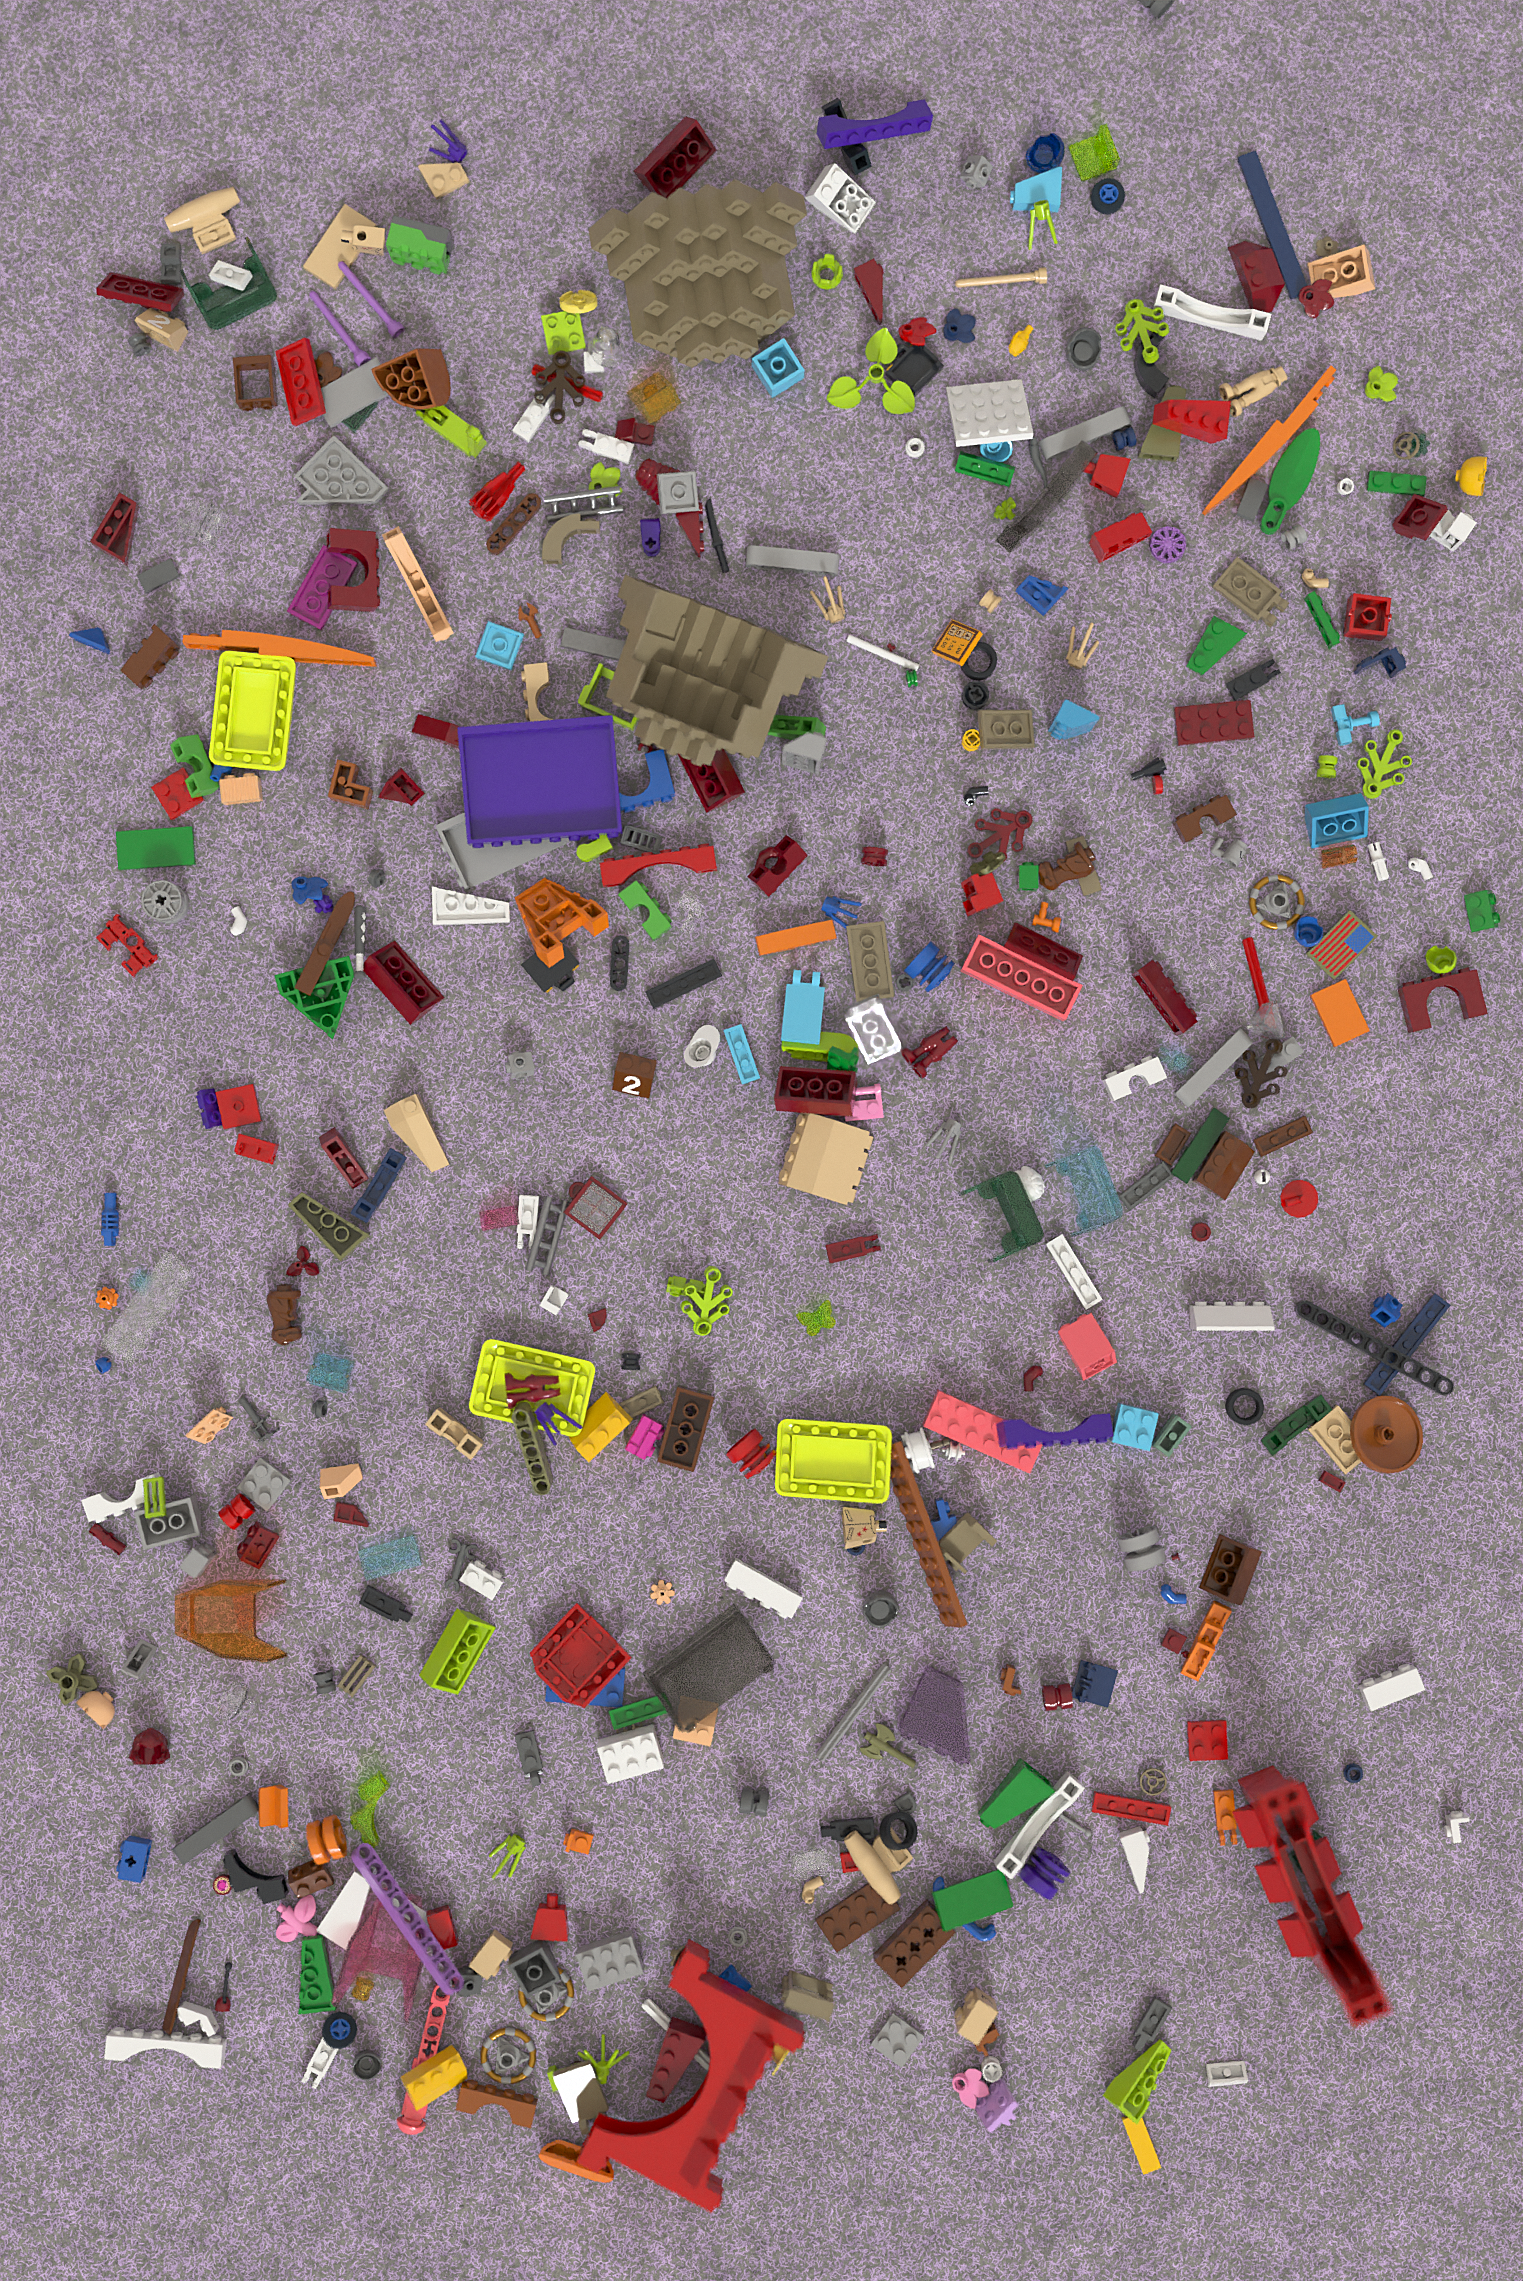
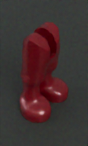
M947 1026L929 1037L923 1038L918 1048L914 1050L903 1048L900 1051L909 1065L929 1051L924 1059L912 1066L913 1071L921 1079L927 1076V1067L932 1062L941 1061L942 1057L958 1042L955 1036L947 1039L945 1043L941 1041L950 1032Z
M504 1373L506 1391L519 1388L530 1389L526 1392H507L508 1409L515 1408L516 1404L520 1401L528 1400L529 1402L536 1403L539 1400L561 1395L560 1388L545 1389V1385L559 1383L558 1375L535 1376L531 1374L525 1379H516L511 1373Z

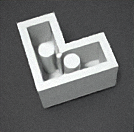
M1448 510L1432 531L1430 537L1453 552L1465 541L1477 522L1469 514L1460 512L1454 517Z

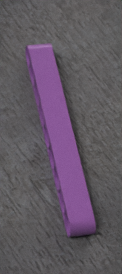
M367 1843L356 1847L351 1853L353 1863L440 1989L447 1995L460 1991L464 1985L462 1976L375 1850ZM359 1850L365 1852V1858L359 1855ZM371 1866L376 1868V1875L370 1871ZM382 1882H385L387 1884V1891H385L382 1888ZM393 1898L398 1900V1907L393 1904ZM405 1914L410 1917V1923L405 1922ZM416 1930L421 1933V1940L416 1938ZM427 1947L432 1949V1956L427 1954ZM439 1963L444 1967L443 1973L438 1969ZM450 1979L455 1982V1989L450 1987Z

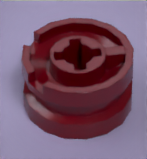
M862 847L863 857L861 858V864L878 867L887 866V849Z

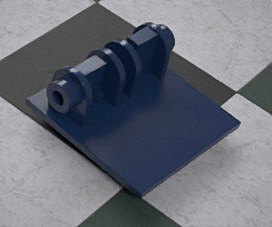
M1081 1660L1072 1690V1698L1078 1699L1077 1701L1082 1703L1086 1701L1108 1708L1118 1670Z

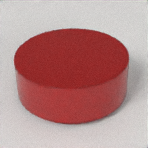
M1160 775L1152 776L1154 795L1163 793V780Z

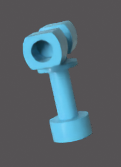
M1344 704L1331 708L1333 722H1337L1339 731L1336 732L1339 746L1352 742L1350 731H1353V727L1369 724L1370 727L1379 726L1380 720L1377 711L1368 712L1366 717L1352 719L1351 716L1346 715Z

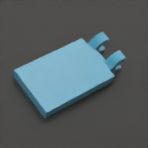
M794 970L793 983L786 985L781 1041L819 1045L825 987H819L821 972H813L812 983L800 982L801 970Z

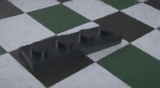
M712 959L645 991L653 1009H656L722 977V974L715 959Z

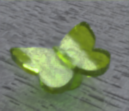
M825 1300L818 1307L817 1311L813 1313L799 1312L796 1314L799 1322L803 1326H807L806 1332L809 1336L817 1335L822 1327L830 1329L836 1324L835 1319L830 1316L832 1307L829 1300Z

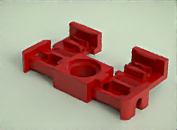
M116 914L113 916L112 921L109 920L106 923L107 928L96 938L108 951L111 950L112 943L118 942L119 939L132 953L130 955L131 958L127 962L124 960L121 965L135 977V974L143 968V965L146 968L150 967L158 959V955H153L144 946L146 942L132 928L128 929L119 919L121 916ZM130 936H135L138 941L136 945L129 946L127 939ZM102 938L109 944L108 946L102 941ZM126 963L133 969L132 971L125 965Z

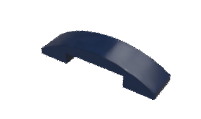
M392 1148L389 1149L381 1162V1166L350 1214L365 1223L369 1222L407 1159L406 1156Z

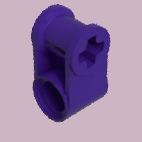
M660 518L640 519L644 553L649 557H655L660 553L661 549ZM650 543L654 544L653 548H649Z

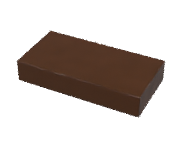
M1174 1123L1154 1156L1171 1166L1190 1137L1191 1132Z

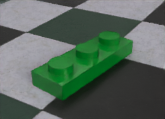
M960 451L954 472L1010 487L1015 466Z
M1370 470L1368 472L1367 491L1411 496L1416 494L1423 497L1425 495L1427 476Z
M1313 591L1304 600L1328 649L1334 648L1340 643L1339 633L1336 629H1333L1331 617L1322 607L1323 601L1321 597Z
M664 1693L608 1710L614 1730L670 1713Z

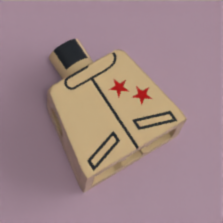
M354 225L353 231L342 230L341 242L351 243L354 251L384 256L385 228ZM364 237L365 240L360 241L359 238Z
M843 1507L842 1525L845 1549L874 1543L877 1537L876 1532L887 1531L886 1520H875L873 1510Z

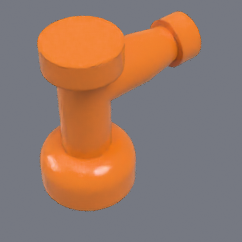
M1041 902L1039 914H1034L1032 925L1036 926L1038 924L1051 927L1053 932L1058 933L1061 918L1046 919L1048 903Z

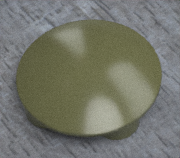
M993 851L985 853L983 861L976 862L969 867L971 875L978 873L980 877L993 872L1004 862L1005 854L1003 852L994 854Z

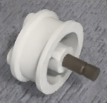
M920 1427V1431L911 1434L904 1432V1435H901L904 1446H907L904 1449L913 1473H919L920 1469L930 1466L932 1469L935 1468L932 1450L950 1445L948 1438L929 1443L923 1427Z

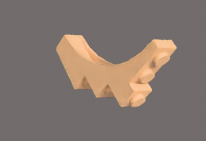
M398 526L382 534L436 642L446 640L453 634V631L401 529Z

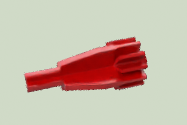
M517 461L507 473H500L488 481L481 490H478L469 500V505L472 506L471 509L474 514L483 520L485 519L487 522L491 521L505 505L515 488V481L525 471V466Z

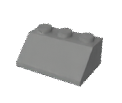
M196 1495L166 1502V1516L147 1519L145 1518V1508L134 1512L143 1550L201 1535V1512Z

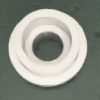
M918 438L908 440L905 446L906 453L913 458L920 457L924 452V443ZM913 445H916L918 447V450L913 451L911 447Z

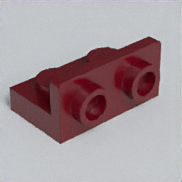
M256 1521L254 1525L249 1527L245 1540L240 1542L237 1547L239 1560L260 1570L279 1539V1534L263 1527L260 1522Z

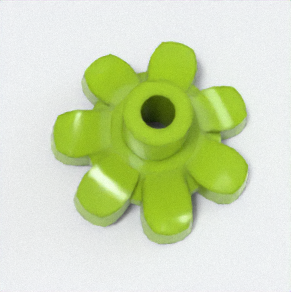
M1009 497L1007 501L1004 500L1001 506L998 505L995 508L996 512L993 514L995 518L1003 520L1007 517L1009 520H1012L1015 517L1012 509L1016 507V503L1012 497Z

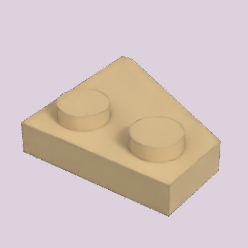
M460 163L418 165L436 200L469 182Z

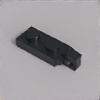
M370 1585L367 1586L359 1601L360 1605L391 1621L398 1622L401 1619L408 1623L413 1616L412 1613L404 1610L406 1605L402 1604V1602Z
M873 1817L831 1821L828 1826H820L821 1837H831V1840H836L837 1842L844 1841V1838L853 1831H857L864 1839L875 1838Z

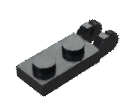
M1274 659L1261 666L1258 665L1225 684L1234 701L1265 685L1270 679L1281 673L1278 669L1271 672L1268 676L1264 674L1263 670L1273 666L1275 663Z

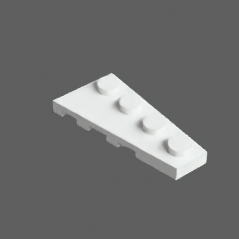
M432 887L433 925L510 923V904L507 902Z

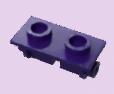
M215 1089L199 1090L196 1098L199 1109H204V1112L201 1113L202 1125L205 1126V1129L223 1126Z

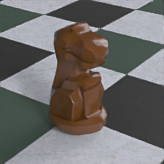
M1078 841L1074 844L1073 851L1064 858L1056 859L1058 865L1056 868H1053L1049 861L1039 863L1040 885L1049 890H1056L1065 881L1083 878L1093 873L1096 869L1093 864L1096 857L1089 846L1084 848L1082 843Z
M292 1284L276 1285V1289L269 1290L266 1298L273 1320L271 1337L275 1342L283 1346L301 1339L303 1334L301 1333V1327L291 1325V1321H295L298 1318L296 1313L297 1299L301 1297V1290L292 1289Z

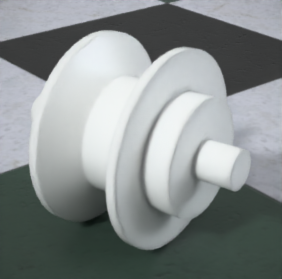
M950 1441V1445L942 1448V1452H945L947 1460L955 1457L957 1462L961 1455H965V1451H962L960 1443L957 1446H953Z

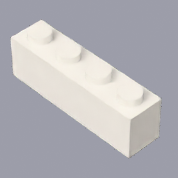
M737 1558L734 1559L724 1577L728 1587L733 1590L737 1588L742 1590L743 1595L749 1599H758L760 1601L759 1604L767 1609H770V1607L777 1610L776 1613L783 1618L788 1616L792 1619L803 1599L802 1594Z

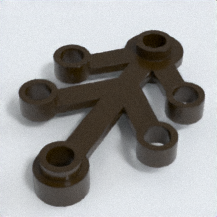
M565 351L556 352L552 357V364L542 372H538L535 376L537 384L543 386L547 383V377L557 370V377L542 390L534 394L536 403L543 404L546 401V397L556 389L555 407L550 411V419L554 424H562L566 418L565 411L562 409L564 390L570 395L575 406L580 407L584 404L583 395L578 393L564 378L566 371L574 379V385L577 388L585 386V377L570 365L571 357ZM560 359L565 360L563 364H560L558 361ZM540 376L545 378L543 381L538 380ZM578 379H582V380H583V382L580 383V384L577 383L576 381H577ZM543 395L544 397L543 399L539 400L537 399V396ZM579 397L582 400L580 402H576L575 399ZM561 415V419L557 420L555 416Z
M1272 1038L1266 1042L1265 1048L1267 1051L1259 1069L1254 1051L1246 1050L1242 1054L1243 1060L1248 1062L1254 1080L1251 1087L1247 1077L1248 1070L1246 1068L1236 1069L1235 1076L1241 1081L1244 1090L1242 1103L1246 1108H1255L1259 1105L1262 1098L1277 1095L1280 1092L1278 1084H1269L1266 1089L1259 1091L1261 1084L1278 1077L1283 1078L1288 1073L1285 1066H1277L1274 1071L1266 1074L1274 1054L1280 1053L1283 1049V1043L1279 1039ZM1248 1053L1251 1054L1250 1059L1247 1058ZM1279 1069H1282V1075L1279 1074ZM1241 1070L1243 1071V1076H1242V1077L1240 1076V1071H1241ZM1273 1086L1275 1087L1274 1093L1271 1091Z

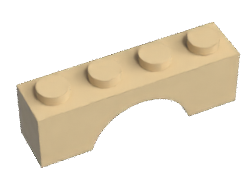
M547 662L524 665V671H521L522 682H526V690H523L524 701H528V709H525L526 720H530V722L553 720L542 715L537 708L539 694L543 689L550 686Z

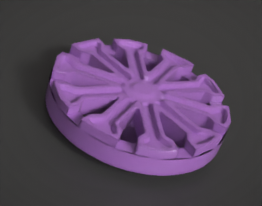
M1166 526L1160 528L1153 534L1150 540L1152 555L1162 563L1177 561L1186 549L1185 536L1175 527ZM1162 551L1161 555L1158 556L1157 552ZM1165 553H1167L1168 559L1164 558Z

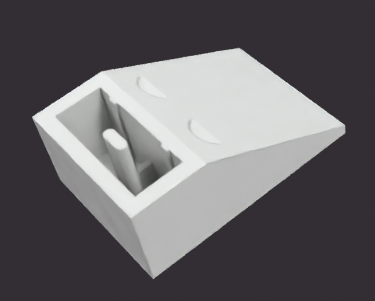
M835 163L825 166L804 197L816 209L854 234L876 203Z

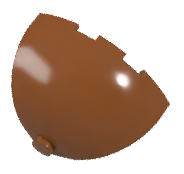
M416 348L371 369L380 388L386 391L393 401L404 407L431 409L443 406L449 400L451 383L441 349Z

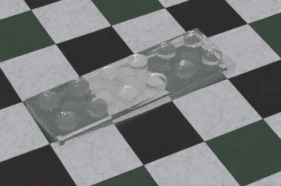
M166 1250L99 1345L132 1367L199 1271L169 1250Z

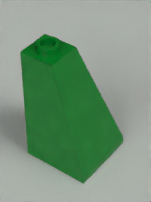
M1020 1758L979 1810V1821L986 1827L991 1826L996 1829L1051 1796L1055 1789L1051 1781Z

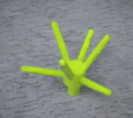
M602 2034L601 2061L597 2063L587 2050H584V2054L581 2052L577 2054L585 2061H591L592 2066L596 2068L599 2083L606 2084L610 2068L628 2056L630 2052L627 2051L615 2059L619 2052L616 2049L609 2061H605V2034Z

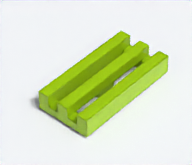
M164 1477L143 1479L145 1518L166 1516ZM157 1481L159 1490L160 1512H158ZM151 1482L153 1513H151L149 1483Z

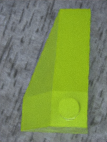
M1159 2039L1113 2079L1103 2097L1135 2124H1138L1149 2107L1150 2101L1148 2098L1151 2091L1155 2090L1158 2085L1155 2081L1158 2074L1163 2072L1171 2049Z

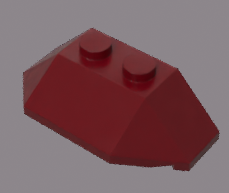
M1249 241L1229 246L1228 251L1250 309L1266 313L1272 312L1285 285L1273 250Z

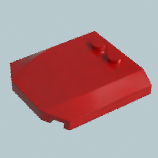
M578 1603L569 1610L530 1652L536 1674L564 1702L586 1708L632 1659L627 1650Z

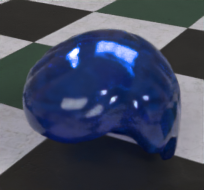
M1055 133L1039 136L1026 152L1025 159L1027 165L1031 170L1040 174L1059 167L1065 155L1064 142Z

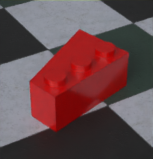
M1142 512L1138 514L1132 513L1124 520L1115 522L1109 527L1093 533L1089 546L1098 562L1101 563L1149 538L1152 530Z

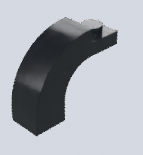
M1153 332L1149 338L1151 344L1157 348L1166 336H1160L1158 333ZM1141 341L1135 355V375L1144 391L1155 399L1165 387L1169 378L1156 367L1155 363H1146L1142 354L1144 346Z

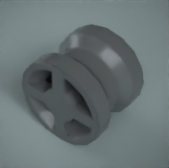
M136 333L128 339V343L133 347V353L136 357H141L151 352L152 347L150 343H147L145 333Z

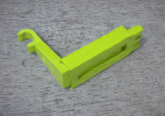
M445 406L422 409L425 411L424 413L418 409L415 411V414L421 417L427 426L469 457L472 455L476 458L487 444L483 435L476 427L466 423Z

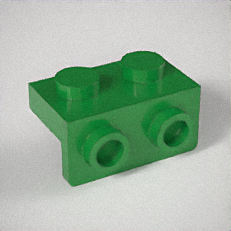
M1491 890L1464 895L1471 932L1499 927L1500 916L1495 911L1494 906L1496 904V896Z
M832 1046L828 1052L827 1069L855 1071L857 1073L858 1048L854 1047L850 1053H847Z

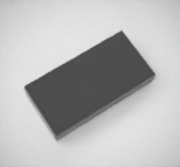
M171 558L137 575L146 594L180 577Z

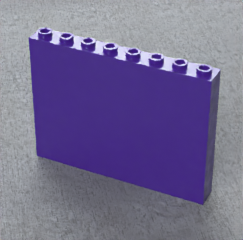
M612 715L457 727L467 844L469 846L472 845V848H484V844H492V847H501L503 843L511 842V845H522V841H530V844L542 843V840L547 839L550 842H561V838H569V841H578L580 837L588 836V839H599V835H607V838L619 837V834H623Z

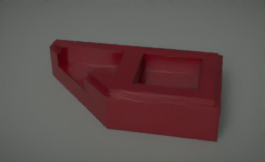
M336 1502L333 1521L369 1527L368 1521L357 1505Z

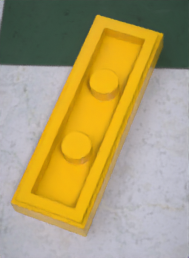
M1127 2116L1122 2117L1143 2175L1160 2169L1161 2165L1143 2119L1141 2118L1138 2124H1135Z

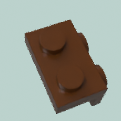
M314 1859L288 1870V1884L298 1899L334 1884V1879L328 1871L326 1864L317 1865Z

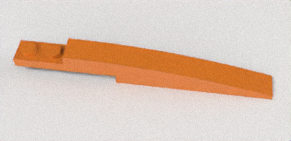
M1330 365L1283 424L1278 420L1274 422L1206 506L1202 514L1206 515L1239 489L1296 433L1319 405L1317 400L1323 394L1322 388L1324 386L1328 388L1335 379L1333 374L1336 372V369Z
M222 630L221 637L216 634L201 636L197 633H190L189 635H183L182 641L188 649L257 652L259 655L287 656L292 658L294 662L372 667H376L377 664L374 657L302 639L255 632Z

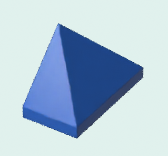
M97 627L70 632L69 636L73 640L110 654V648L101 628Z

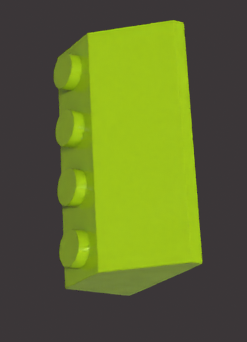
M457 1608L419 1676L432 1688L458 1695L496 1627L468 1611Z

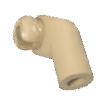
M820 1875L804 1884L802 1899L806 1904H811L814 1901L815 1889L824 1885Z

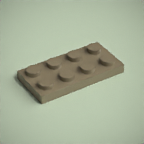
M884 921L846 926L856 1002L893 998L894 990Z

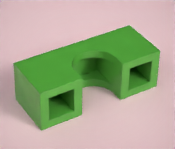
M198 734L179 737L170 745L177 763L187 762L194 769L195 773H192L184 780L191 798L210 795L220 787L218 781L210 779L213 769Z
M635 881L618 895L630 911L638 906H644L649 910L648 920L641 925L651 939L655 941L672 928L670 925L672 920L666 912L664 914L660 912L658 908L661 906L654 897L650 899L647 895L649 890L643 882L639 884Z

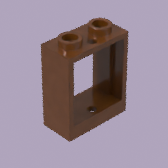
M272 356L233 357L235 398L238 407L244 411H252L254 408L261 407L264 410H269L273 406H278L275 361ZM268 369L270 397L244 399L242 371Z

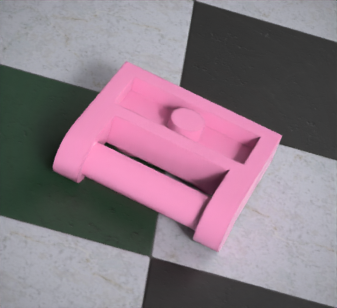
M880 1083L874 1084V1086L857 1088L856 1095L875 1093V1099L855 1101L853 1117L845 1116V1122L884 1118Z

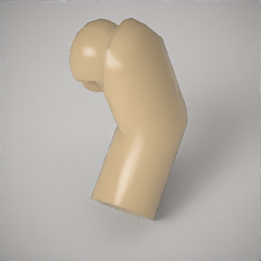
M1312 569L1304 570L1302 580L1310 588H1328V578L1317 579Z

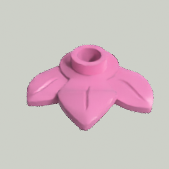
M974 2068L968 2069L965 2073H957L952 2079L953 2088L959 2092L960 2100L972 2109L976 2108L977 2097H985L990 2093L987 2085L980 2080L982 2072ZM960 2079L964 2081L965 2085L960 2083Z

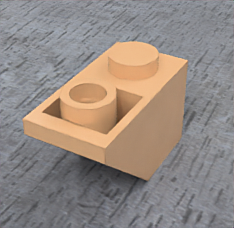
M359 1463L320 1469V1490L324 1499L343 1497L363 1479Z

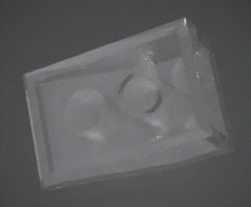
M879 993L843 1008L845 1020L868 1065L903 1049Z

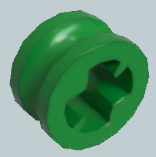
M915 669L912 672L906 670L908 688L911 685L918 686Z

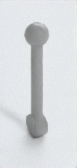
M1062 1813L1058 1816L1084 1832L1085 1836H1091L1092 1832L1090 1829L1081 1827Z

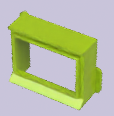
M599 663L590 684L583 687L578 703L582 708L599 716L612 715L614 723L634 731L639 718L634 716L632 722H629L589 704L601 677L612 680L615 673Z

